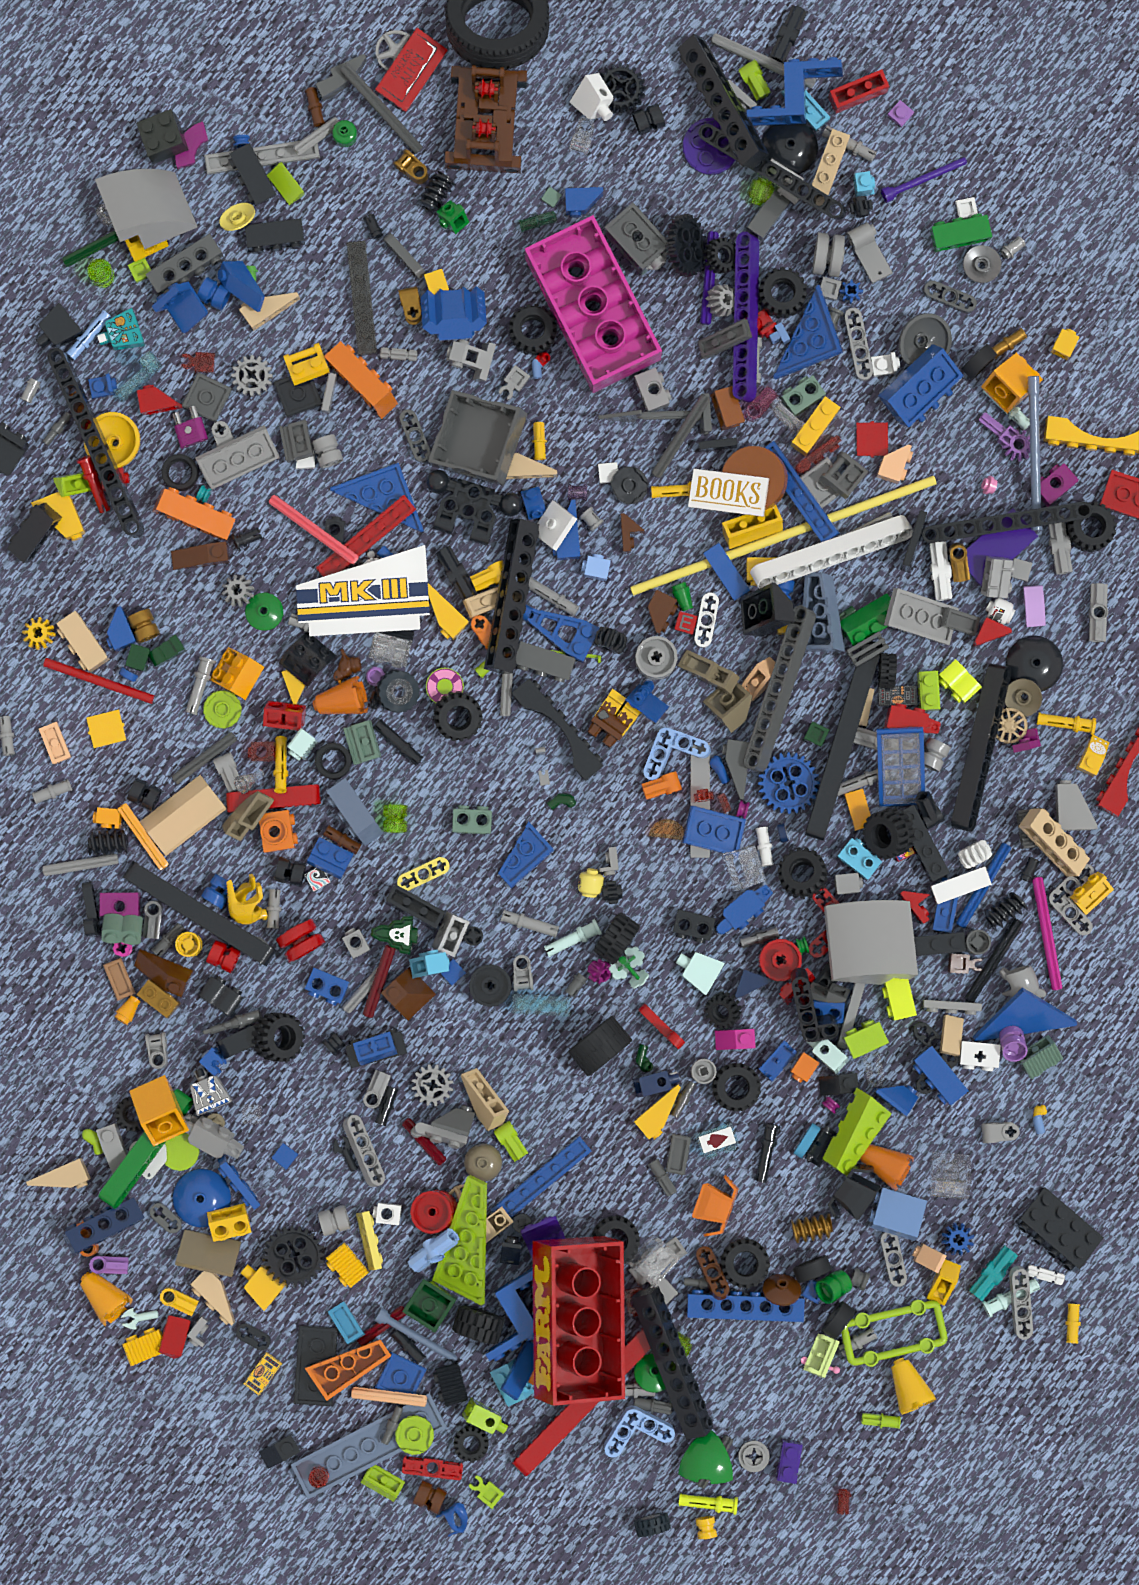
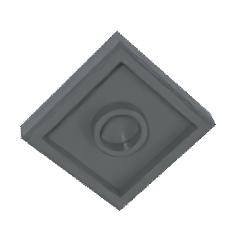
M198 372L182 403V407L190 411L189 407L196 406L198 415L217 422L233 389Z

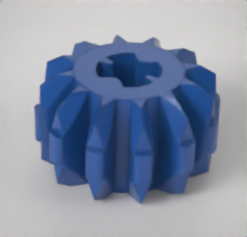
M953 1223L954 1230L947 1226L946 1230L949 1234L942 1233V1236L947 1237V1239L942 1240L941 1243L948 1244L944 1248L946 1251L952 1248L951 1255H955L958 1250V1254L962 1256V1249L968 1253L970 1250L966 1246L974 1245V1243L969 1241V1239L974 1238V1235H967L971 1229L968 1227L964 1230L965 1225L963 1223L960 1224L959 1229L957 1224ZM957 1234L958 1236L962 1237V1241H960V1244H957L953 1241V1238H956L955 1235Z

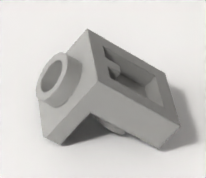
M610 847L609 852H605L606 864L610 863L611 867L599 868L600 873L604 872V876L615 875V871H619L616 847Z
M203 1315L187 1335L189 1337L188 1341L196 1347L199 1345L203 1347L206 1343L197 1336L198 1333L202 1335L209 1327L206 1324L208 1319Z

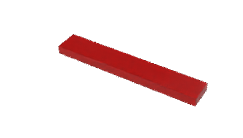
M403 495L347 541L344 546L360 557L415 512L416 508ZM334 552L316 568L325 577L345 570L351 563Z

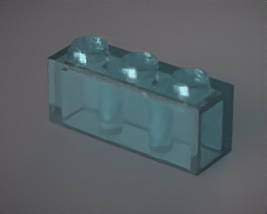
M513 994L512 1013L570 1017L571 997Z

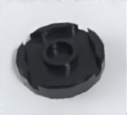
M623 467L617 470L611 478V493L620 503L626 505L636 504L647 494L648 480L645 474L638 468Z

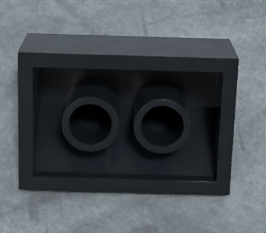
M772 582L740 598L743 635L763 637L795 622L793 602L776 583Z

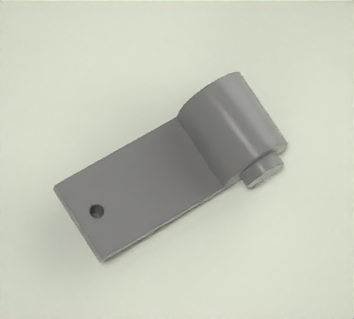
M866 222L846 232V235L873 284L893 274L875 241V235L877 234L873 224L869 225Z

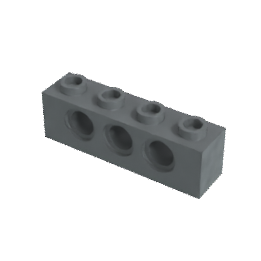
M209 233L146 273V276L160 296L163 293H167L169 291L168 287L176 282L178 284L189 282L190 277L201 275L206 271V267L217 265L224 256ZM200 253L207 254L204 260H197V256ZM184 263L191 265L187 271L181 270V266ZM172 273L175 275L173 280H165L167 274Z

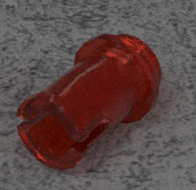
M838 1489V1493H836V1496H838L837 1514L844 1515L845 1513V1515H848L852 1494L849 1489Z

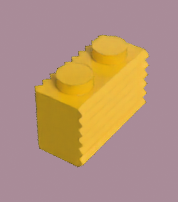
M345 1242L326 1257L328 1260L326 1262L327 1266L332 1272L335 1270L340 1275L338 1279L345 1287L348 1285L351 1288L369 1273Z
M155 1327L143 1331L145 1334L143 1336L137 1337L135 1334L126 1338V1342L122 1345L130 1366L161 1354L158 1352L163 1335L161 1329L155 1330Z

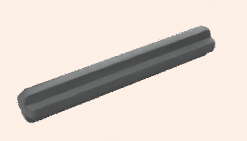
M230 732L172 775L176 784L181 783L237 741L236 736Z

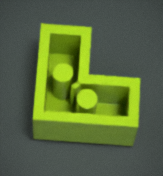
M869 1019L862 1022V1027L858 1028V1030L853 1028L845 1032L846 1036L842 1038L852 1059L889 1043L879 1021Z

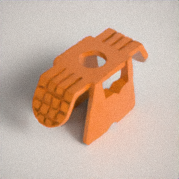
M726 1174L723 1177L734 1190L732 1197L709 1183L702 1185L692 1217L722 1223L720 1231L703 1234L704 1237L724 1233L739 1188Z

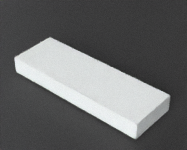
M982 867L930 887L936 903L940 904L992 884L986 867Z

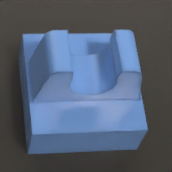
M782 322L775 325L776 332L769 335L772 343L775 344L782 340L785 345L791 342Z

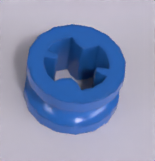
M244 134L233 136L235 141L233 144L234 148H241L250 143L248 142L250 136Z

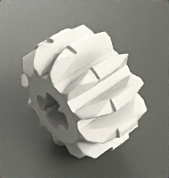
M980 840L959 851L958 856L965 868H971L989 859L992 856L989 844L985 840Z

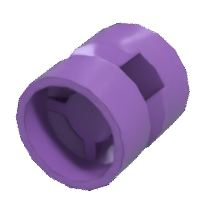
M1007 1026L999 1034L1004 1058L1012 1062L1024 1059L1028 1050L1022 1029L1017 1026Z

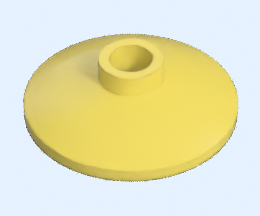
M249 203L233 205L220 217V226L227 231L243 228L254 218L255 209Z

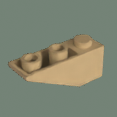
M203 1271L191 1283L193 1286L191 1290L198 1297L202 1295L207 1300L205 1304L212 1311L216 1310L220 1314L219 1318L226 1325L229 1323L232 1326L235 1323V1319L223 1280L217 1274Z

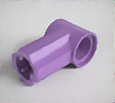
M98 1255L91 1259L89 1266L91 1271L97 1274H128L129 1257ZM96 1259H101L104 1262L103 1269L97 1270L94 1267Z

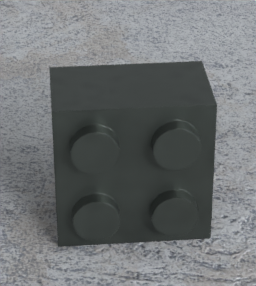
M172 109L136 123L147 156L154 164L189 150L178 117Z

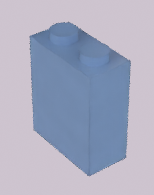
M882 1187L873 1200L876 1206L875 1210H871L869 1215L870 1228L915 1241L919 1235L927 1201Z

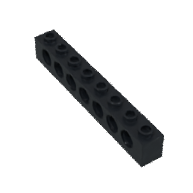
M693 34L677 48L681 54L680 59L687 65L689 75L695 79L697 89L705 97L704 102L711 108L713 118L720 124V130L727 137L729 147L736 153L738 163L743 167L746 166L753 169L769 153L705 39Z
M524 519L510 520L484 669L501 674H512L516 667L519 637L523 628L522 620L526 611L525 603L529 593L530 577L533 572L532 564L533 558L536 555V541L539 537V524Z
M659 1286L639 1290L631 1297V1300L686 1440L704 1437L714 1428L713 1421L707 1412L706 1403L700 1394L699 1385L693 1376L692 1367L686 1358L685 1349L679 1340L678 1331L672 1322L671 1313L664 1301V1295L661 1293Z

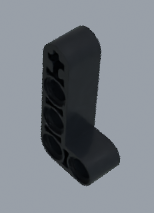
M803 968L794 969L791 972V983L803 1039L807 1042H817L835 1038L839 1033L836 1017L831 1014L816 1016L808 973ZM798 980H802L803 985H799Z

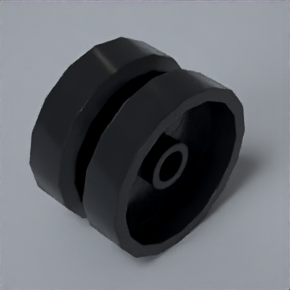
M492 964L478 968L472 974L469 982V989L473 999L480 1005L487 1007L498 1006L505 1002L512 988L511 979L507 972L500 966ZM489 982L494 984L492 990L487 988Z

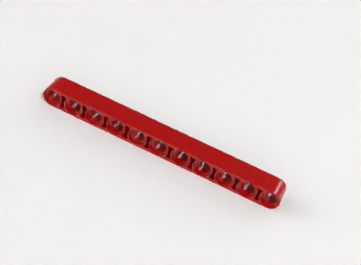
M643 1328L632 1337L627 1346L625 1345V1375L650 1350ZM599 1402L568 1404L560 1412V1415H557L546 1426V1429L541 1431L533 1440V1443H530L519 1454V1457L514 1459L512 1464L527 1477Z

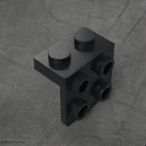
M0 422V472L10 476L30 445L25 441L26 437L19 432H16V434L9 431L11 427Z

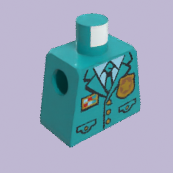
M132 308L105 322L107 331L97 334L100 345L111 342L115 351L145 346L135 312Z

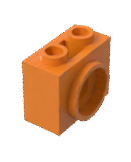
M289 810L265 813L259 821L264 853L296 849L295 844H298L297 833H293L292 825H295L294 813L290 814ZM278 827L280 834L277 837H272L270 835L271 828Z

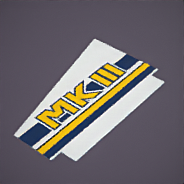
M425 545L296 585L298 623H309V636L420 629L419 616L430 615Z

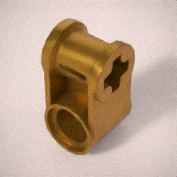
M405 149L403 151L404 154L397 161H394L393 165L413 182L424 184L429 176L426 166L409 150ZM419 170L424 171L423 176H421V177H416V176H415V173H416L417 171H419Z
M417 286L398 290L406 321L411 325L419 324L422 320ZM412 311H414L416 314V317L412 318L411 316Z

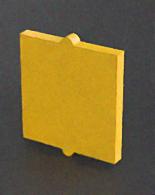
M119 710L86 718L89 727L88 734L91 735L94 748L126 741L123 728L125 724L122 723Z

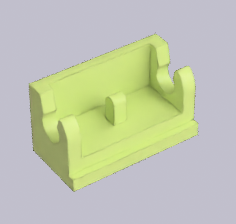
M817 1334L803 1370L820 1378H825L839 1341L823 1334Z

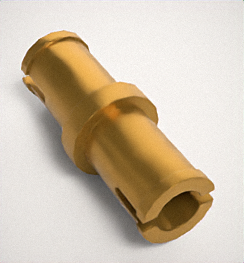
M1019 328V330L1008 337H1003L1001 342L992 347L997 353L995 359L1006 351L1013 350L1015 345L1027 338L1022 328Z

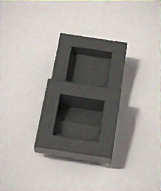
M814 982L810 985L813 1000L821 1002H845L850 992V989L832 983L830 989Z

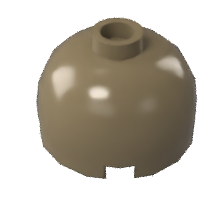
M480 1143L468 1150L465 1155L464 1166L468 1175L486 1182L494 1179L499 1174L503 1161L497 1148L490 1144Z

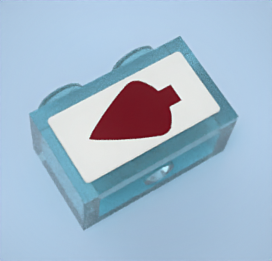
M732 1122L695 1134L702 1157L706 1156L707 1159L718 1156L717 1152L725 1150V1153L736 1150L735 1146L739 1145Z

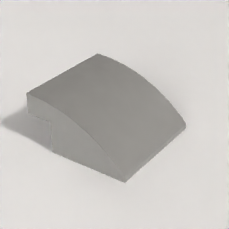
M132 169L95 179L120 242L138 235L144 249H147L198 227L175 172L160 169Z
M871 900L833 904L824 907L831 981L882 985L893 978L912 979L918 975L910 901Z

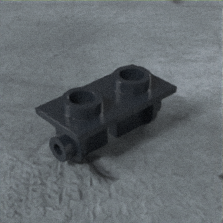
M826 1125L824 1128L821 1127L819 1134L815 1138L817 1143H812L805 1153V1159L820 1167L824 1161L822 1158L833 1136H837L838 1133Z

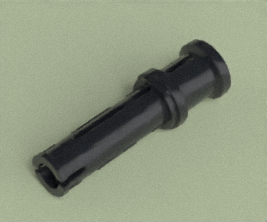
M764 1123L765 1129L763 1138L760 1139L762 1147L755 1181L767 1183L772 1153L778 1143L776 1138L781 1126Z

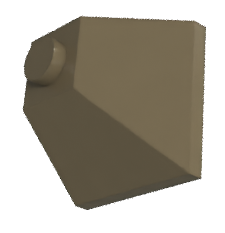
M737 682L731 694L718 688L703 703L732 733L746 721L752 695Z

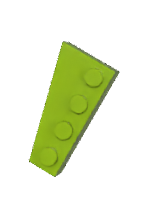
M858 1088L854 1092L856 1096L853 1102H849L846 1108L848 1113L844 1121L841 1120L838 1125L839 1131L837 1136H833L822 1158L831 1167L845 1176L849 1175L892 1114L873 1097Z

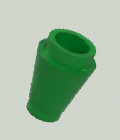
M686 581L672 586L673 591L671 593L677 599V603L682 611L693 608L689 585L687 586Z

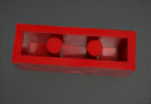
M881 69L831 90L828 98L835 114L887 93L890 86Z

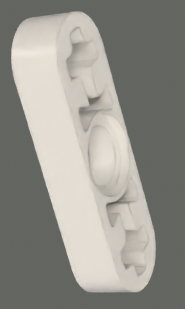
M714 593L705 594L701 601L694 637L695 644L700 648L708 647L712 641L719 599ZM709 597H713V601H716L715 604L711 605L710 611L714 610V614L709 611L702 612L703 608L707 610L708 603L705 602V599L708 600ZM704 615H709L712 618V623L708 626L703 625L701 622V618ZM699 627L711 629V632L706 631L705 637L708 638V641H705L704 644H701V641L698 640V637H701L703 630H699Z

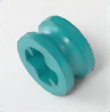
M202 485L196 496L197 501L201 500L202 504L206 503L212 489H206Z

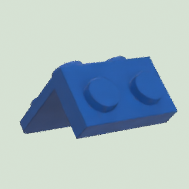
M176 282L168 287L169 291L156 298L157 302L152 305L155 312L167 309L183 333L191 330L208 314L207 309L189 282L181 284Z

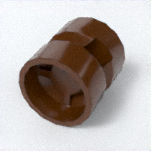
M422 1480L412 1504L421 1508L426 1506L428 1511L438 1514L447 1491L440 1487L433 1488L431 1483Z

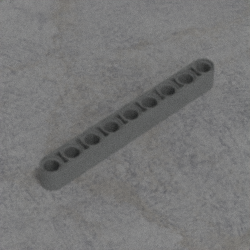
M802 605L794 608L795 622L787 626L744 758V765L756 772H763L769 764L815 623L816 615L814 611Z

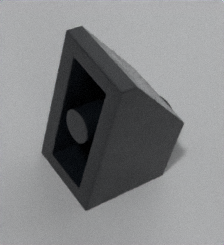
M292 1432L260 1450L259 1453L269 1469L298 1454L302 1448Z

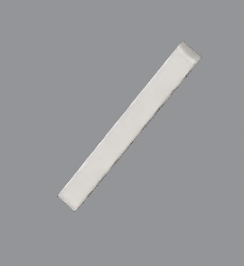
M904 515L896 516L760 563L751 569L750 574L759 589L772 582L779 585L908 540L912 536L913 528Z

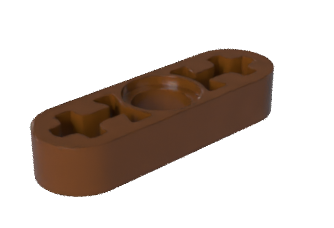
M702 1246L696 1252L697 1264L712 1296L717 1300H724L729 1294V1285L712 1249ZM703 1252L705 1255H708V1265H706L704 1257L700 1258ZM715 1269L718 1275L714 1278L709 1277L707 1271ZM718 1281L720 1288H725L723 1294H721L720 1292H716V1282Z

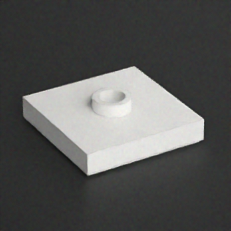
M552 500L537 523L539 524V538L552 549L557 550L577 518Z

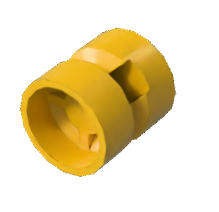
M184 932L177 937L175 946L180 955L194 957L203 949V942L199 935L192 932Z

